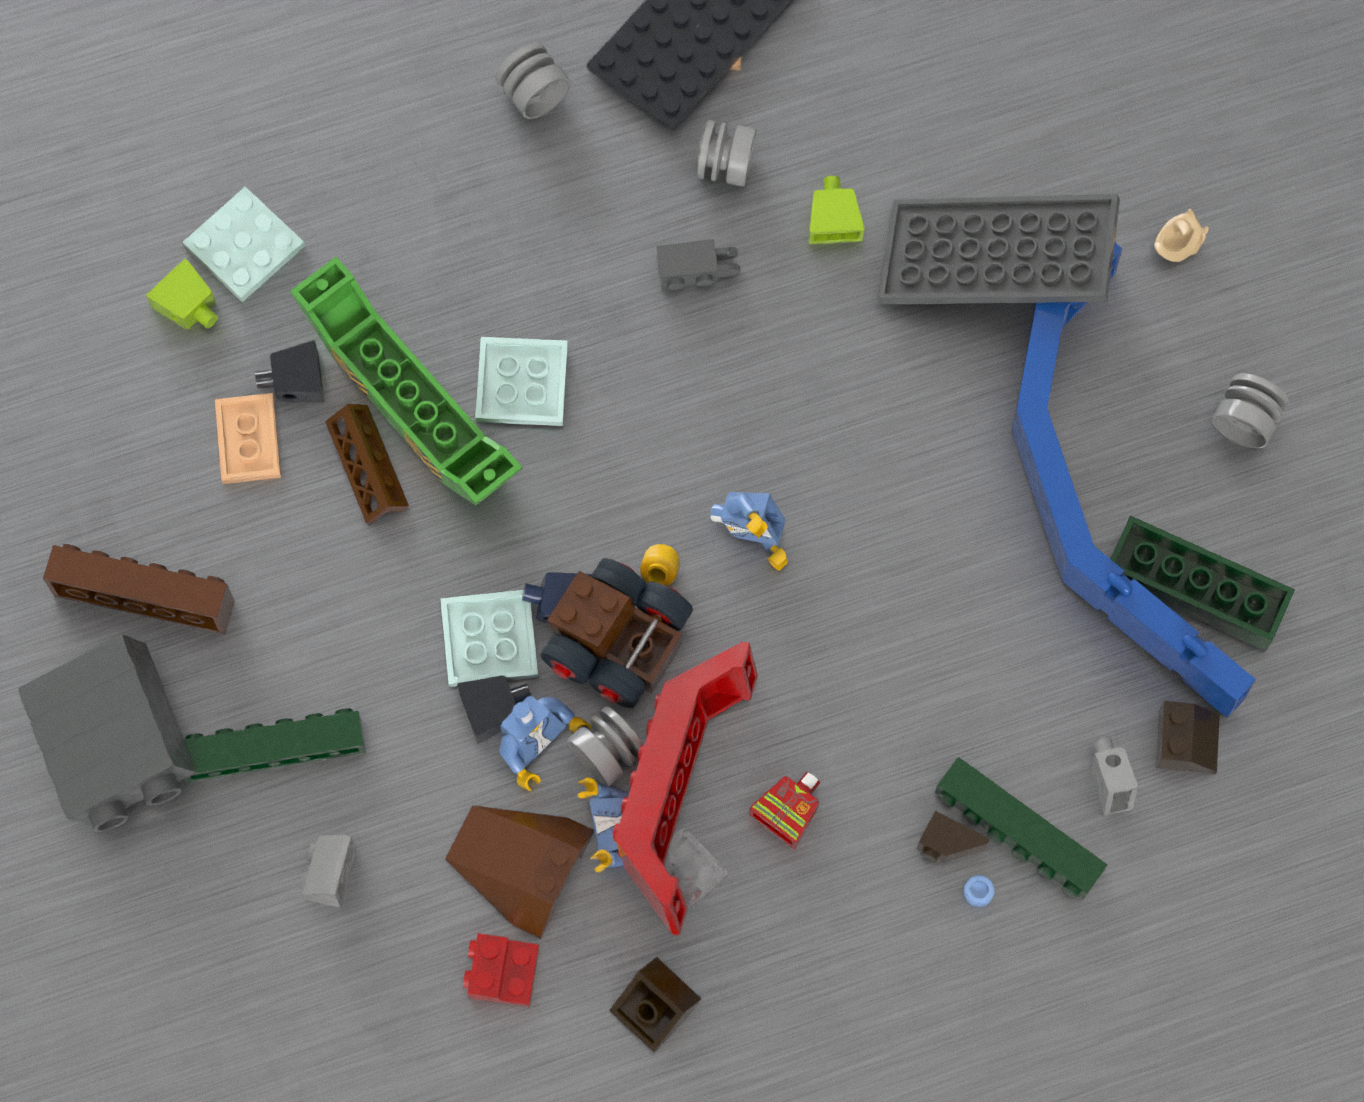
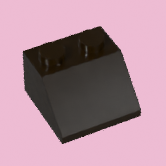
M1164 701L1159 709L1156 768L1216 774L1220 714L1193 703Z
M656 957L637 972L609 1011L648 1048L656 1052L688 1018L702 998Z

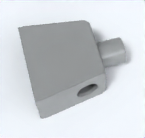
M1110 738L1099 739L1094 743L1096 753L1094 754L1091 770L1103 816L1133 810L1138 784L1126 750L1123 747L1114 748Z

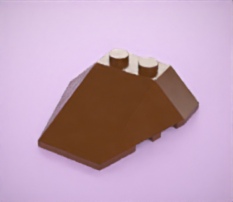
M472 805L445 860L472 887L478 890L512 926L541 939L554 914V905L578 857L582 858L595 830L568 817Z

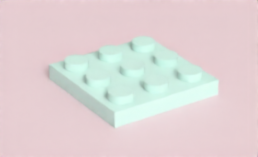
M246 187L239 191L182 242L183 246L241 302L245 301L305 247L304 241Z
M481 337L475 413L476 422L563 426L568 341Z
M523 590L440 598L449 687H456L457 684L501 675L506 676L507 681L539 678L531 603L522 601Z

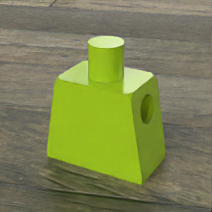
M838 176L825 177L823 179L824 190H815L813 192L809 244L863 241L864 224L854 189H841Z
M186 258L146 294L148 302L154 310L185 329L191 328L197 321L206 329H209L218 320V315L211 310L216 303L211 289Z

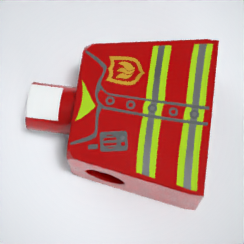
M806 772L798 783L784 776L752 804L749 815L795 850L818 809L819 801L811 794L820 782L809 772Z

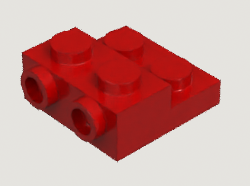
M477 933L476 941L470 940L468 958L473 959L471 971L465 970L463 989H468V997L530 1007L539 944L508 940V937Z

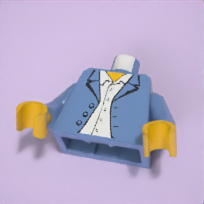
M730 492L724 505H713L711 509V519L713 522L724 523L730 534L735 538L762 543L768 553H773L767 560L777 571H780L788 563L785 551L782 548H778L786 519L770 494Z
M528 696L523 702L517 703L513 707L512 713L501 724L503 737L499 749L500 755L512 772L518 774L517 784L528 791H532L528 786L529 779L537 784L541 783V779L537 774L527 771L525 766L527 767L566 728L565 724H569V730L573 734L584 725L592 730V726L581 717H574L575 713L557 698L542 697L537 701L532 696Z
M590 777L579 781L578 784L584 785L587 791L578 793V797L580 799L593 797L589 799L598 851L590 859H598L601 862L595 868V871L600 873L607 867L624 866L621 857L618 856L616 842L613 841V829L616 823H620L622 801L624 797H628L629 792L613 786L608 787L604 784L596 783Z

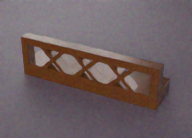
M345 405L325 422L366 523L375 522L387 512L404 511L409 507L368 405ZM342 419L346 423L344 435H341L337 425ZM351 444H354L357 450L355 461L351 460L349 455ZM361 469L365 470L367 475L365 486L359 480ZM372 495L376 497L379 507L373 512L370 507Z

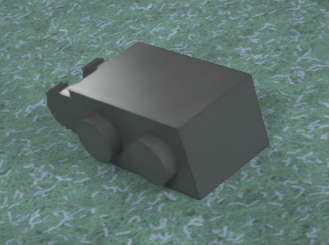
M714 239L657 246V263L661 289L679 290L688 285L705 287L713 284V282H718L719 277L738 274L741 272L738 263L717 264V261L736 258L738 255L737 249L735 247L715 248Z

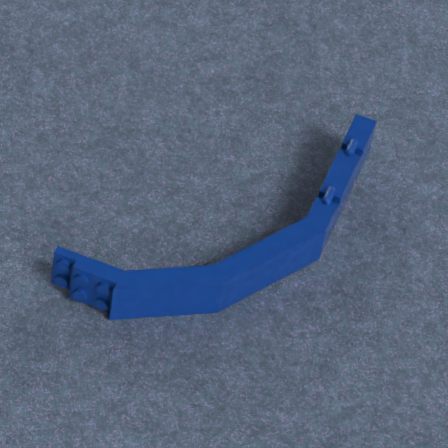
M1116 243L1114 245L1110 279L1117 271L1123 249ZM1088 302L1036 303L1012 433L1061 579L1096 610L1102 609L1109 615L1108 620L1171 672L1175 670L1183 676L1181 680L1226 718H1229L1246 699L1256 679L1209 640L1207 643L1198 637L1199 632L1138 581L1135 579L1130 581L1123 575L1124 570L1093 544L1047 409L1061 330Z

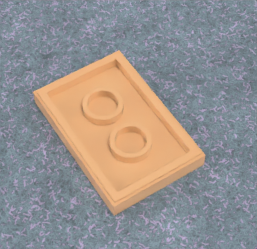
M273 393L215 399L222 483L231 484L281 478Z

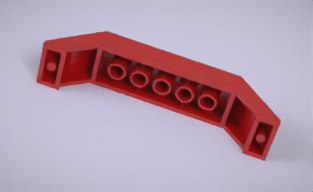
M741 642L664 683L661 694H657L655 698L654 717L649 719L647 723L645 745H641L639 748L637 770L633 771L630 776L629 795L624 797L622 801L620 823H616L613 829V841L616 842L618 856L621 857L626 872L673 935L680 936L688 908L678 878L670 877L664 867L665 859L708 720L743 699L751 700L758 674L751 646L748 642Z

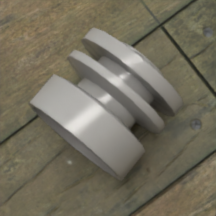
M540 43L528 44L511 54L499 67L495 76L498 85L504 89L507 96L513 97V104L522 116L527 119L540 117L555 108L565 98L571 87V81L560 66L554 64L553 57L547 53L546 48Z
M708 119L706 128L701 134L697 150V178L705 179L710 167L712 168L711 181L716 182L720 171L725 170L727 184L745 187L754 152L756 129L738 125L733 137H729L727 123L722 122L719 134H715L716 121Z
M1247 373L1236 374L1225 393L1226 399L1221 401L1213 416V425L1225 437L1240 445L1257 449L1265 448L1276 429L1275 423L1280 421L1289 403L1288 396L1281 388L1260 376Z
M605 706L599 711L602 719L597 716H593L590 719L596 733L593 734L585 727H581L566 741L587 771L601 784L609 787L623 775L618 760L620 759L630 767L636 763L633 755L638 758L639 748L643 743L635 729L626 719L617 714L612 708Z

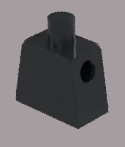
M315 340L270 354L271 369L255 372L257 389L274 387L277 401L325 402L319 355Z
M503 675L457 684L477 744L500 733L501 724L512 713L513 707L517 703L523 702L528 696H531L527 684L510 689L506 676Z

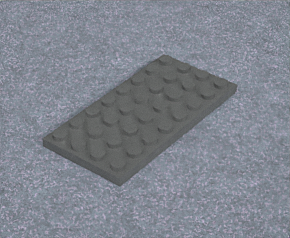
M1118 194L894 199L878 300L881 304L1107 302L1120 198Z

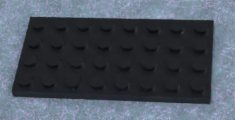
M645 0L587 63V70L675 130L792 0Z

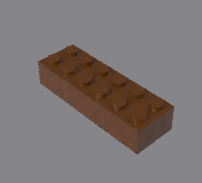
M63 544V547L53 545L43 579L54 597L226 634L235 601L227 583L223 579L215 576H208L207 579L196 577L195 573L182 569L178 570V572L167 570L165 566L156 563H150L149 566L138 564L137 560L129 557H121L120 560L110 558L107 553L97 550L87 553L80 551L79 547L71 544Z

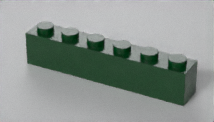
M345 708L335 711L334 715L323 716V714L315 713L305 716L304 720L293 721L291 718L277 720L274 725L263 726L261 723L247 725L244 730L233 731L231 728L217 730L214 735L203 736L200 733L187 735L184 742L197 773L185 778V781L189 783L366 753L359 711Z
M959 757L936 787L935 793L938 794L937 798L940 802L949 808L954 806L963 812L962 816L966 821L974 826L981 825L988 831L987 835L999 844H1002V842L1012 848V853L1024 862H1027V860L1037 866L1036 870L1043 877L1049 880L1054 878L1063 885L1061 887L1063 891L1073 898L1080 897L1084 899L1108 866L1104 861Z

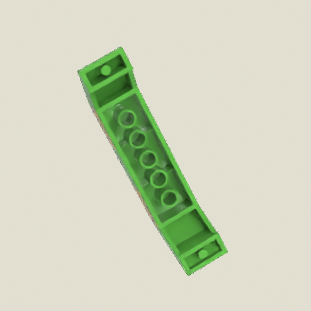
M334 257L290 291L332 358L442 484L474 505H478L522 470V466L504 446H500L488 438L380 317L356 282L355 277L337 257Z

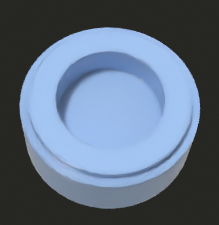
M983 875L970 877L963 888L965 900L975 907H983L990 903L995 892L992 881Z

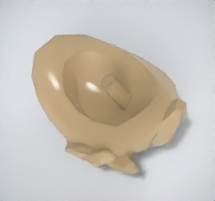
M1188 209L1186 213L1173 217L1162 227L1156 237L1154 246L1157 253L1163 258L1172 262H1180L1198 252L1201 244L1205 241V235L1209 227L1202 228L1194 211Z

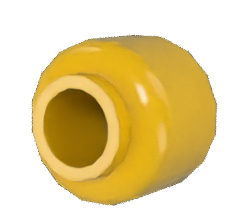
M656 544L647 549L640 565V575L646 583L656 582L664 586H670L676 580L681 565L677 551L666 544Z

